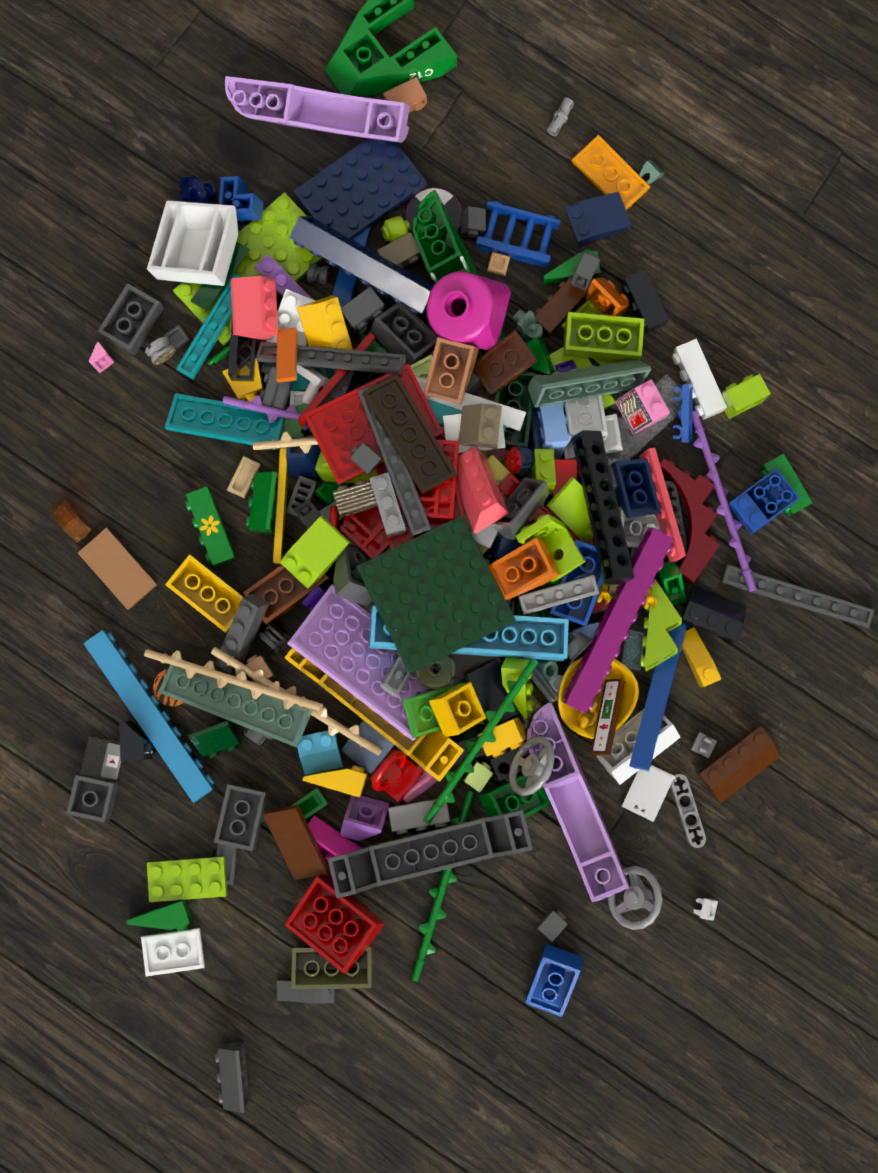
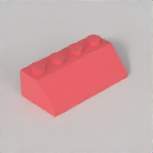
M476 446L459 455L457 481L460 496L472 529L476 534L509 514L487 457Z

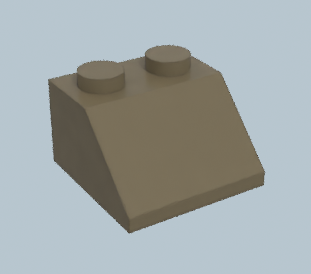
M483 403L463 406L459 445L497 449L502 406Z

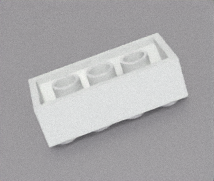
M644 709L615 731L611 756H596L619 785L639 770L631 768L629 764ZM665 715L653 759L680 738L676 728Z

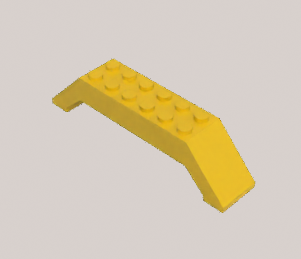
M294 648L284 657L412 758L439 782L463 753L464 749L449 737H444L440 730L417 737L412 741Z

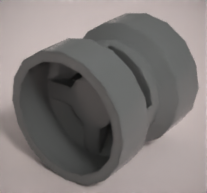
M310 263L307 282L314 283L316 281L322 285H327L329 266L323 265L319 267L316 264Z

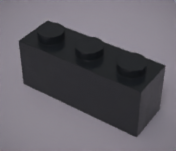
M644 269L624 278L621 286L622 291L630 299L629 304L632 312H636L638 318L644 319L645 333L666 325L669 318L646 270Z

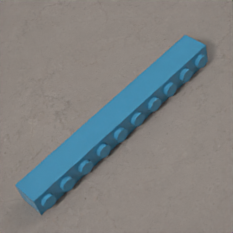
M100 631L83 644L193 803L197 802L215 789L213 778L209 774L206 775L204 773L202 762L198 758L195 759L191 754L193 752L191 746L187 742L184 743L180 738L182 736L181 732L176 726L173 727L169 722L171 720L170 716L165 710L162 712L158 706L160 702L154 694L151 696L147 690L149 686L144 679L140 680L137 676V668L133 663L129 664L126 660V657H128L126 652L121 647H117L115 636L111 632Z

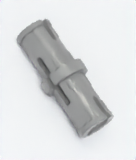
M564 98L558 111H555L553 114L554 118L547 128L550 135L557 136L562 125L567 122V116L575 104L573 100Z

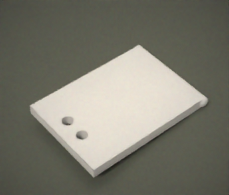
M653 765L650 766L649 772L638 770L622 807L654 822L675 776Z

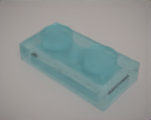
M629 630V635L624 641L621 663L630 670L641 671V655H643L644 649L642 648L643 636H645L646 632Z

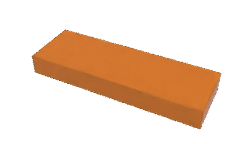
M296 327L278 330L276 380L278 383L297 380L298 331Z

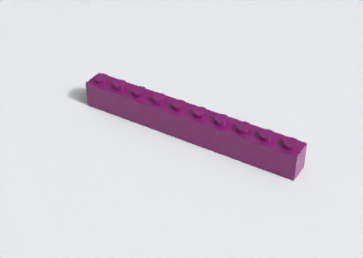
M647 528L631 560L635 578L624 584H619L594 634V639L589 644L561 702L585 714L592 709L594 705L593 699L596 693L601 691L603 687L602 681L610 673L611 663L619 655V647L622 641L627 639L629 635L628 629L631 623L636 621L638 617L637 611L645 603L646 593L654 585V577L657 571L662 569L664 565L663 559L666 553L668 554L671 551L674 538L655 528Z

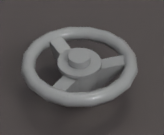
M541 736L530 738L516 752L509 771L510 786L516 794L521 796L534 794L549 779L554 765L555 754L553 745L547 738ZM537 744L544 745L538 756L531 754L526 759L522 758L532 746ZM519 765L522 766L523 775L528 777L525 788L520 787L517 783Z
M639 866L626 867L623 871L625 876L629 875L631 886L624 893V902L616 906L615 894L608 897L609 909L613 917L623 927L631 930L644 929L652 924L660 913L663 901L661 887L656 877L647 869ZM639 875L644 876L650 882L654 890L655 901H653L651 891L646 889ZM645 908L651 912L647 918L637 922L626 920L621 915L627 911Z

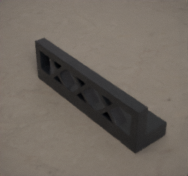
M233 318L228 375L231 381H254L257 339L250 338L246 342L242 336L233 335ZM248 347L251 355L244 359L241 356V351ZM246 365L250 369V376L239 375L240 369Z

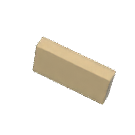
M243 456L227 491L245 499L251 487L252 478H255V474L258 473L261 464Z

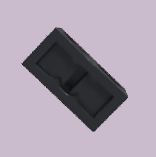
M520 747L513 750L510 749L502 755L489 759L499 781L503 780L504 783L509 781L510 765ZM528 750L524 754L526 758L530 755ZM503 762L509 765V770L505 774L500 773L498 770L499 765ZM519 765L517 773L521 772L523 775L522 766Z

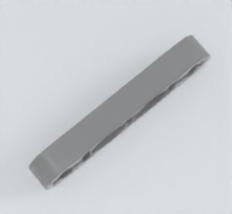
M674 774L675 779L670 787L687 841L691 846L700 848L706 843V836L688 779L682 774ZM677 777H679V779L684 780V783L681 784L682 790L687 789V792H682L677 795L676 792L680 791L679 786L674 785V782L677 781ZM682 796H688L690 799V803L686 807L680 804ZM689 814L695 816L696 822L689 826L685 819ZM699 827V830H695L696 834L701 836L698 844L692 841L694 833L693 831L689 832L688 829Z

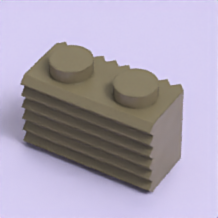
M361 480L355 483L356 486L349 488L347 485L341 486L336 489V492H333L340 517L378 507L370 481Z

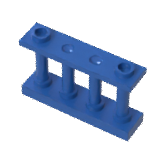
M488 201L486 211L491 212L485 236H478L476 250L491 254L492 252L510 256V259L548 269L551 255L546 253L552 229L558 230L561 220L552 215L543 216L505 206L499 201ZM498 214L509 217L503 241L500 242L492 238ZM516 219L527 222L522 243L519 247L513 246L510 243ZM534 224L545 227L540 248L537 252L528 248Z

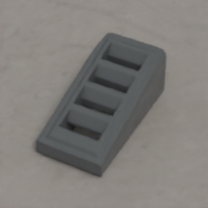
M299 476L286 512L297 516L292 507L293 505L299 506L302 503L295 501L296 498L303 501L307 499L312 501L318 483ZM302 483L305 484V485L310 486V487H311L310 490H309V489H306V488H304V487H301V486H302ZM299 491H302V492H304V493H307L308 496L305 497V496L300 495V494H298V493H299Z

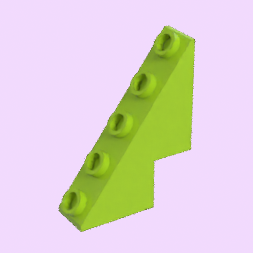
M656 579L650 590L652 596L656 598L657 604L653 608L652 604L649 603V607L646 609V611H649V618L645 617L644 629L648 630L647 636H643L642 648H646L645 655H641V666L645 667V671L650 670L678 653V648L668 632L682 624V618Z

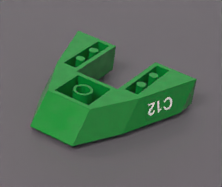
M368 0L343 35L324 71L341 94L362 97L385 93L417 77L420 83L441 77L457 66V55L439 30L434 27L401 51L389 57L374 36L413 10L414 0Z

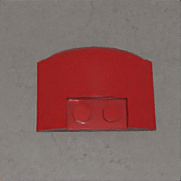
M437 440L457 473L459 441ZM457 475L424 494H421L414 482L427 517L453 519Z
M378 507L344 517L343 526H340V530L371 559L383 554L390 546L389 539L387 538Z

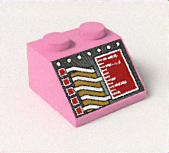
M652 379L637 386L615 401L633 435L661 421L670 413Z

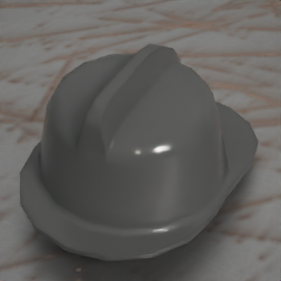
M575 631L568 635L567 656L571 663L567 669L592 642L594 636L589 638L585 634Z

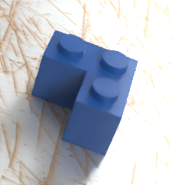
M239 176L221 177L219 205L235 206L237 221L262 220L263 201L254 193L247 194L248 184Z

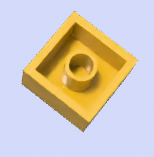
M471 682L456 685L429 701L444 737L459 735L486 719Z
M519 716L495 726L492 732L496 741L485 742L483 749L486 756L493 755V758L504 754L508 747L513 750L522 746L527 735Z

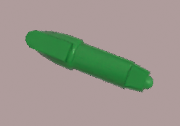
M230 345L211 357L207 364H216L226 356H229Z

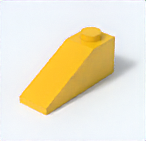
M693 627L686 630L682 649L699 687H705L721 680L715 663L696 629Z

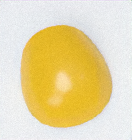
M582 658L573 662L565 672L559 690V713L565 724L577 734L594 739L605 680L622 679L625 681L616 730L622 726L633 712L639 695L638 682L633 673L616 659H613L611 671L602 681L603 687L601 691L596 693L593 699L594 705L592 709L587 711L586 714L561 702Z

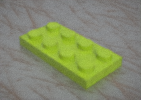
M225 856L147 862L149 902L228 896Z

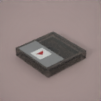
M89 736L80 774L119 782L124 761H120V742Z

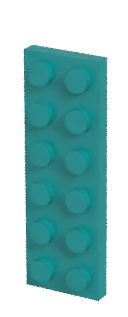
M175 393L165 428L170 431L253 445V442L272 441V439L274 441L280 440L285 418L278 417L273 423H270L265 413L223 404L222 401Z

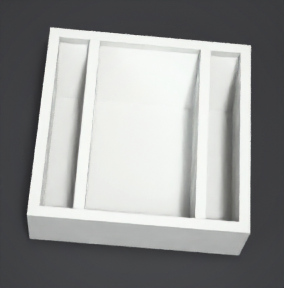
M166 201L147 270L157 280L224 286L238 237L236 207L232 205Z

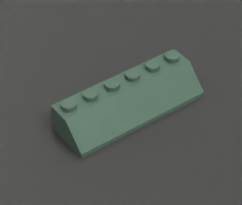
M638 359L632 361L625 360L615 364L607 363L598 367L590 366L580 370L572 369L569 372L563 373L554 372L546 376L537 375L531 378L528 390L534 407L630 391L644 383L651 371V367Z

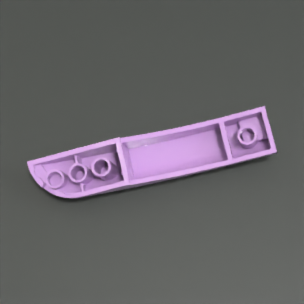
M225 76V90L228 100L231 101L237 112L250 119L400 143L406 139L409 131L407 121L410 106L403 102L350 96L295 86L293 84Z
M549 702L541 707L533 716L527 731V740L541 736L547 738L553 745L555 754L552 773L543 787L567 839L592 902H596L629 889L630 886L575 753L553 704ZM537 744L529 749L530 755L535 754L538 756L544 745Z

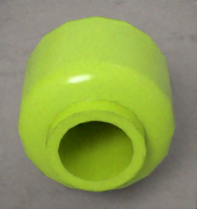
M401 216L384 221V226L381 227L384 239L390 243L411 231L409 222L407 220L404 221Z

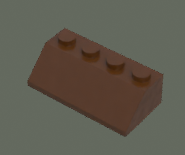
M755 726L696 772V774L721 804L781 756L773 740L762 726Z

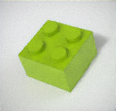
M751 374L742 379L743 381L738 385L733 383L722 392V397L727 406L724 411L728 419L762 403L771 394L760 374L755 377Z

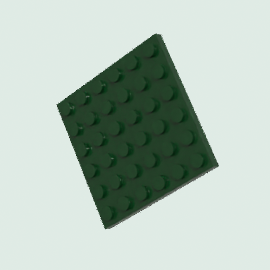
M462 516L356 566V570L409 674L516 621Z

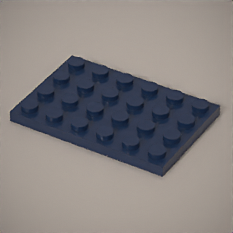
M367 138L293 192L312 217L353 239L424 189L428 184L396 142Z

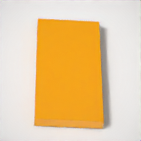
M599 135L571 161L604 195L619 192L626 211L650 189V186Z

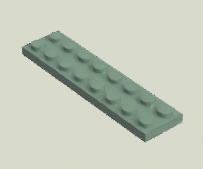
M171 664L159 690L161 694L296 748L312 713V710L300 707L297 704H294L288 710L284 709L282 699L263 693L257 699H253L250 689L227 683L222 689L218 688L217 679L196 673L189 679L185 669Z

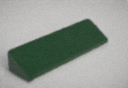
M236 241L224 286L202 284L191 299V302L207 312L245 259L250 249Z

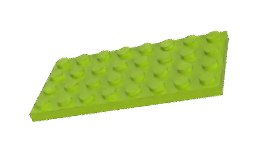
M285 192L263 211L262 220H252L238 233L237 242L249 248L250 251L235 271L237 275L241 277L261 276L254 269V266L269 254L295 282H298L308 273L310 263L317 265L324 259L322 256L317 257L311 254V250L307 247L301 248L295 245L294 240L289 238L298 217L306 215ZM182 282L173 292L203 324L225 287L208 311L205 312L191 302V299L202 284ZM276 291V299H278L281 295ZM232 317L218 338V341L223 346L230 342Z

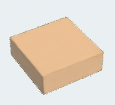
M492 252L487 272L506 276L510 256Z

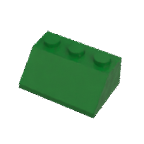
M277 472L256 473L255 478H252L251 489H254L253 497L249 498L251 515L247 516L246 526L249 527L251 532L274 535L278 474Z

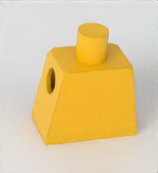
M255 359L254 381H231L228 369L222 371L240 400L247 399L248 402H251L264 390L257 359ZM246 365L243 366L239 371V375L250 376V369Z

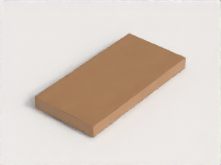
M105 528L78 552L81 558L127 610H130L157 586V583L108 528Z

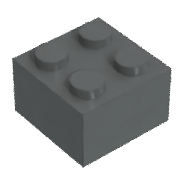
M369 287L341 307L346 326L357 337L368 332L375 318L384 313L385 308L380 298Z
M82 774L75 775L66 814L100 822L110 821L119 782Z

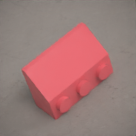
M264 276L232 278L233 335L260 340H268L278 334L276 280Z

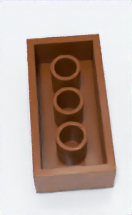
M281 565L243 593L245 596L255 594L269 602V606L262 619L268 625L302 602L317 585L321 588L330 579L324 574L319 582L308 589Z

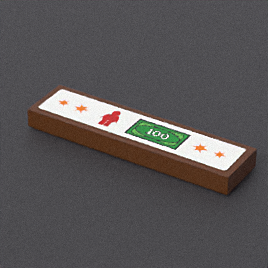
M622 679L605 680L591 754L595 756H611L625 681Z

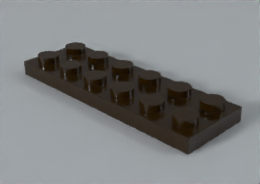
M397 374L363 391L362 395L421 494L432 490L457 475Z

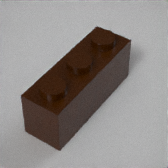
M572 277L567 281L563 280L557 287L558 291L556 294L551 293L545 300V306L542 309L540 307L537 308L534 312L537 323L542 326L543 333L548 338L565 321L568 312H573L586 298L588 291L571 285Z

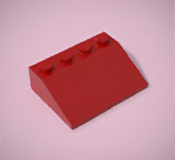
M324 875L315 878L285 926L343 974H346L376 938L385 922L351 895L337 898L333 881Z

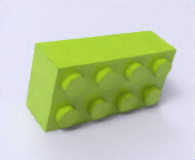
M568 312L565 322L563 355L620 361L640 360L643 346L644 319Z

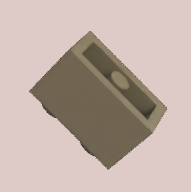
M411 232L377 250L380 256L402 268L409 264H416L422 257Z

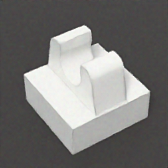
M697 898L696 902L702 904V909H694V913L702 919L714 920L718 901Z

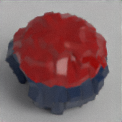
M521 445L512 447L505 455L504 467L512 475L522 476L531 471L530 468L535 462L533 451Z

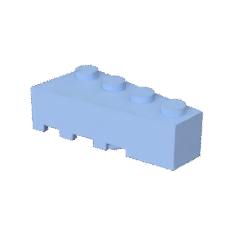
M565 402L537 407L543 449H554V459L559 460L567 444L570 443V433L567 432L566 428L568 419L567 415H564Z

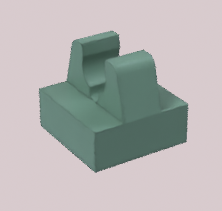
M647 160L639 175L644 177L646 173H650V179L646 183L652 184L665 173L652 160Z

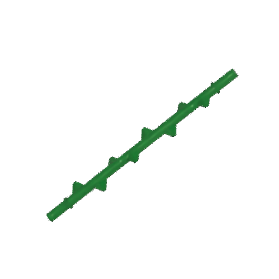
M532 658L522 674H519L520 677L517 681H507L509 693L497 711H486L485 714L489 723L476 742H466L468 754L456 772L448 771L445 774L448 783L423 819L426 824L431 823L439 809H442L444 802H455L452 790L464 772H474L471 762L483 744L496 741L492 732L505 712L515 711L512 701L524 683L528 681V677L539 663Z
M467 791L460 817L452 818L450 820L452 825L467 821L475 792ZM452 868L443 871L439 887L429 890L435 901L428 923L420 924L418 927L424 934L418 957L415 959L416 964L411 977L412 981H419L423 964L426 962V955L436 951L430 941L436 921L446 918L447 915L441 909V904L447 884L457 881V877L451 872Z

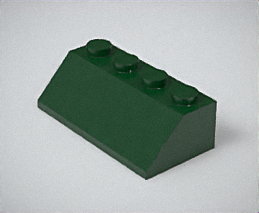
M524 371L495 394L494 402L526 412L520 431L506 427L504 432L506 450H510L518 445L528 447L533 407L528 386L531 378L535 377L536 373Z

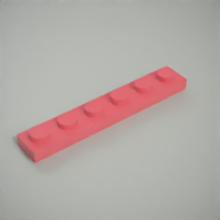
M649 448L639 457L640 459H648L661 514H656L655 516L658 520L660 531L674 538L672 541L673 547L666 555L668 556L669 563L676 562L685 557L686 554L656 449Z

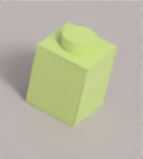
M483 761L481 763L476 762L473 766L474 772L468 773L464 779V782L478 792H481L493 774L490 771L492 767Z

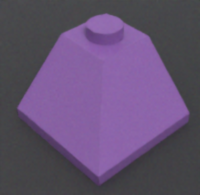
M351 795L340 836L360 841L381 833L389 803L362 795L360 797Z

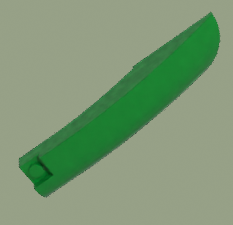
M433 190L421 201L416 218L414 217L413 220L414 238L428 273L435 284L442 277L457 271L479 276L437 191ZM466 304L463 307L462 314L465 312ZM503 329L501 330L499 342L506 337ZM479 349L476 360L484 355L487 350Z

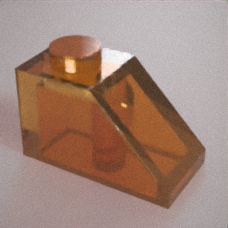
M66 500L51 512L60 527L76 543L84 539L91 531L87 523Z

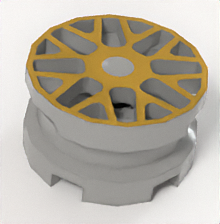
M167 337L158 338L150 344V349L147 347L145 353L151 357L154 365L162 364L176 352V349L173 345H170Z

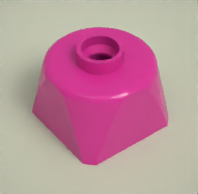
M462 271L450 273L442 277L430 291L426 308L429 323L439 338L489 351L499 342L511 291L508 285ZM466 304L465 312L462 314L463 307Z

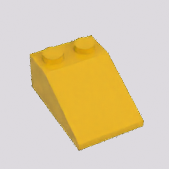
M354 765L352 768L307 775L303 777V781L360 797L368 773L364 772L365 768Z

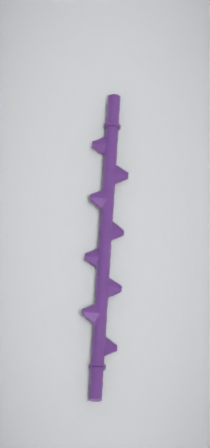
M256 396L251 402L245 401V399L223 397V404L267 414L270 423H273L278 417L298 421L301 415L297 413L295 405H291L286 410L262 405L260 396ZM308 423L303 427L306 431L310 428Z
M693 411V424L695 433L698 436L693 445L702 449L709 469L706 476L715 485L714 487L720 502L719 507L715 511L717 514L725 517L731 535L729 545L736 550L749 592L755 591L757 589L751 574L752 569L750 570L748 564L751 557L745 554L738 534V529L742 526V523L733 519L726 498L729 491L722 486L715 465L720 456L711 453L704 432L705 428L702 426L697 411Z

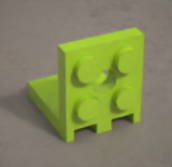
M549 514L538 517L534 524L525 526L516 535L518 542L523 545L536 537L545 540L561 575L551 580L553 583L586 562L565 524ZM562 550L564 553L563 558L556 560V552Z

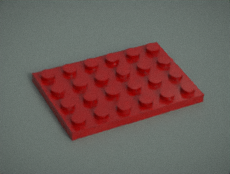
M409 363L404 365L402 375L398 376L436 438L442 435L443 431ZM388 373L303 414L338 485L364 473L350 459L352 456L350 452L356 445L361 446L364 443L381 458V462L377 466L385 463L358 391L378 384L395 374Z

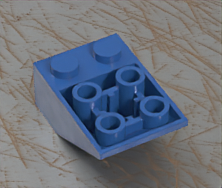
M776 468L729 503V507L750 536H752L798 501L800 497Z

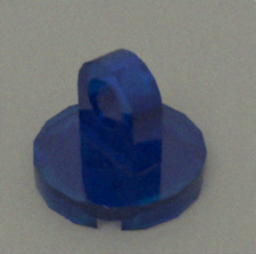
M193 175L183 177L179 183V187L181 186L179 195L182 202L207 204V201L211 200L216 194V188L212 182L208 180L200 181ZM204 187L209 190L210 194H206Z

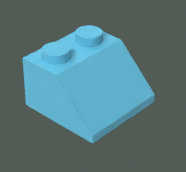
M323 731L301 737L297 748L305 775L343 767L336 734L330 736L328 731Z

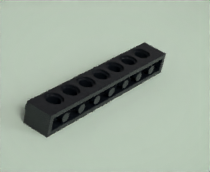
M582 430L571 439L604 585L624 584L635 577L601 431Z

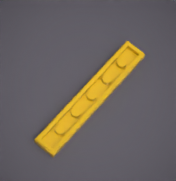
M284 448L280 449L273 554V562L278 565H282L280 561L283 558L288 485L286 449Z

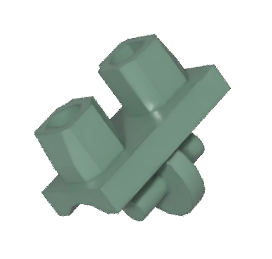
M519 310L513 316V320L517 323L516 328L524 342L527 343L530 339L542 336V326L537 323L532 311L529 310L527 313H524L522 310Z

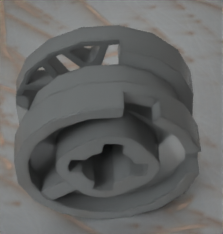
M270 624L266 626L264 632L259 634V637L277 653L280 652L283 645L288 643ZM271 632L275 633L281 640L279 641V639Z

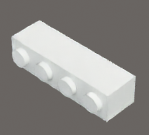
M697 339L675 347L672 358L674 363L679 365L682 381L693 383V399L698 416H701L702 420L723 412L727 408L726 403Z

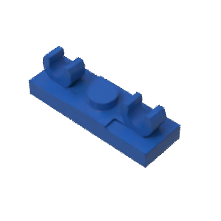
M685 383L682 387H673V390L680 391V396L673 397V400H682L681 407L678 409V417L681 418L682 425L676 424L673 426V428L680 430V434L673 435V438H682V442H690L693 440V383Z

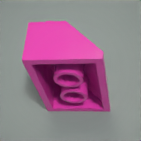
M313 816L308 823L329 870L328 858L360 849L354 842L340 836V832L334 830L316 816ZM329 871L326 876L332 880L331 871Z

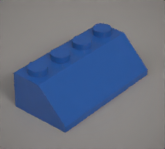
M575 540L586 562L563 576L560 584L594 575L598 590H600L603 577L596 546ZM598 594L551 607L550 614L587 626Z

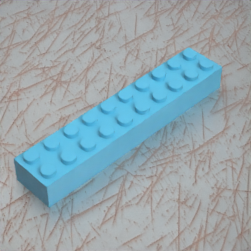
M372 606L368 648L397 650L376 607ZM513 615L516 619L515 622L452 654L563 661L567 659L569 619Z

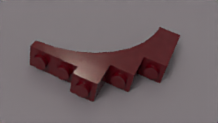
M663 459L660 462L662 473L676 485L688 516L689 533L687 550L685 552L686 556L683 557L678 569L682 573V578L691 584L697 579L720 546L714 536L705 534L718 515L714 513L715 510L707 504L704 506L702 504L715 485L705 475L701 476L699 474L694 480L689 472L678 469L676 463L672 460Z

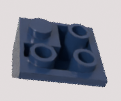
M311 445L308 453H304L300 446L286 447L288 476L320 477L315 470L321 452L319 445Z

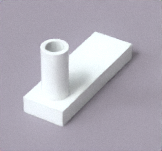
M297 365V373L310 381L301 400L309 405L316 397L320 387H324L330 379L310 366Z

